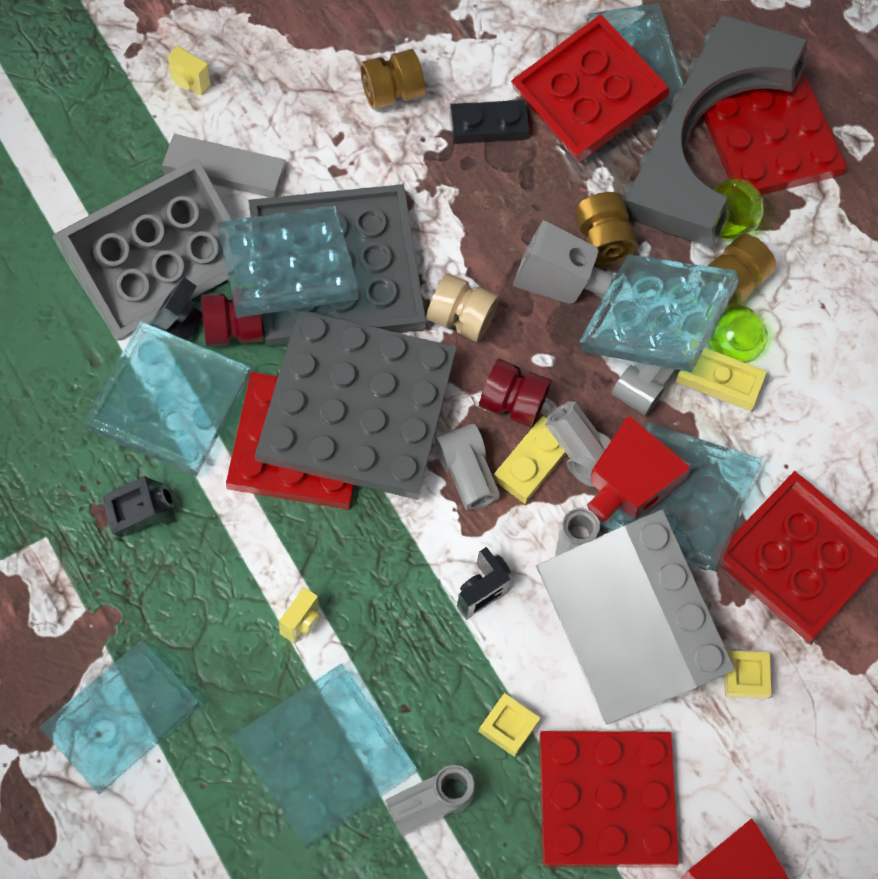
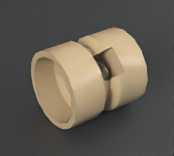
M447 273L442 278L432 297L426 319L446 329L454 325L459 335L479 343L493 319L500 297L481 287L471 290L468 281Z

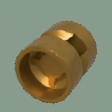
M413 49L393 53L390 55L389 61H386L383 57H378L360 62L361 81L366 99L372 110L394 105L396 98L405 102L425 96V81L421 64Z
M616 192L597 193L582 200L576 206L575 215L579 229L583 235L587 236L584 241L596 246L598 249L595 265L615 264L635 253L638 244L633 228L628 222L629 215L621 194Z
M743 233L724 249L723 254L714 258L703 269L701 273L702 281L706 289L717 301L727 307L735 308L740 306L751 295L755 287L760 286L775 272L777 267L776 260L771 250L760 239L751 234Z

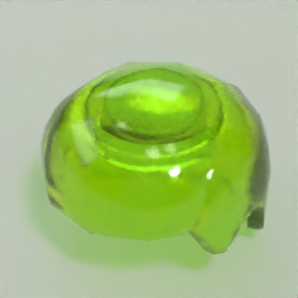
M733 177L712 188V190L727 196L729 202L730 218L720 236L721 239L732 241L743 233L750 234L758 228L763 217L764 202L760 191L751 182Z
M733 305L720 309L706 322L703 341L705 344H709L713 351L744 363H751L765 350L768 342V331L763 320L754 310L747 306Z

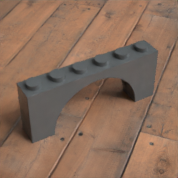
M725 15L720 16L715 28L711 27L707 31L703 43L704 49L700 57H695L692 60L686 84L683 88L677 89L668 118H663L660 121L656 132V141L651 150L647 149L644 152L640 162V172L635 181L631 180L628 183L623 196L630 220L711 248H715L730 218L729 202L727 196L712 190L702 183L686 162L684 156L685 147L691 130L709 108L733 94L762 88L793 92L807 64L806 39Z

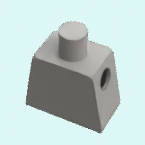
M543 220L523 253L512 286L571 304L575 303L583 289L604 297L611 284L613 274L594 267L598 254L596 246Z

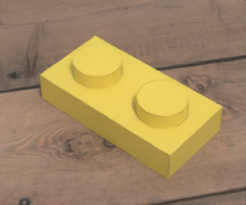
M691 342L676 383L752 411L767 371Z
M545 416L539 419L493 474L495 483L524 504L528 502L566 455L565 451L545 426L547 422Z

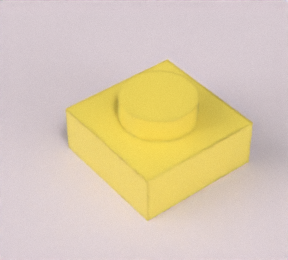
M176 46L168 55L172 80L184 90L190 89L202 96L210 87L208 64L181 47Z
M303 587L279 620L280 635L295 643L301 633L307 636L313 630L321 615L317 612L319 606L316 594Z
M727 650L735 670L724 675L725 697L768 699L771 696L770 652Z
M504 693L480 726L479 733L515 757L539 723L540 717Z

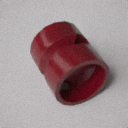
M258 290L236 292L232 298L233 300H228L224 294L220 293L201 295L206 347L229 345L234 337L241 344L263 342Z
M498 358L484 386L479 407L499 415L505 410L509 411L512 421L533 428L545 403L552 380L532 371L522 376L520 367Z

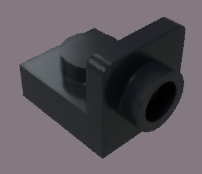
M185 277L170 291L149 324L181 346L188 342L203 317L202 312L194 307L195 303L190 300L197 285Z
M146 476L102 496L113 535L123 537L155 521L166 525L176 521L173 512L175 501L172 492L165 484Z
M487 547L479 551L477 566L485 577L477 574L460 587L461 592L458 595L456 607L466 620L508 593L511 582L510 568L499 554L493 556Z

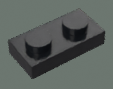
M525 100L450 104L449 113L453 144L528 140L530 131Z

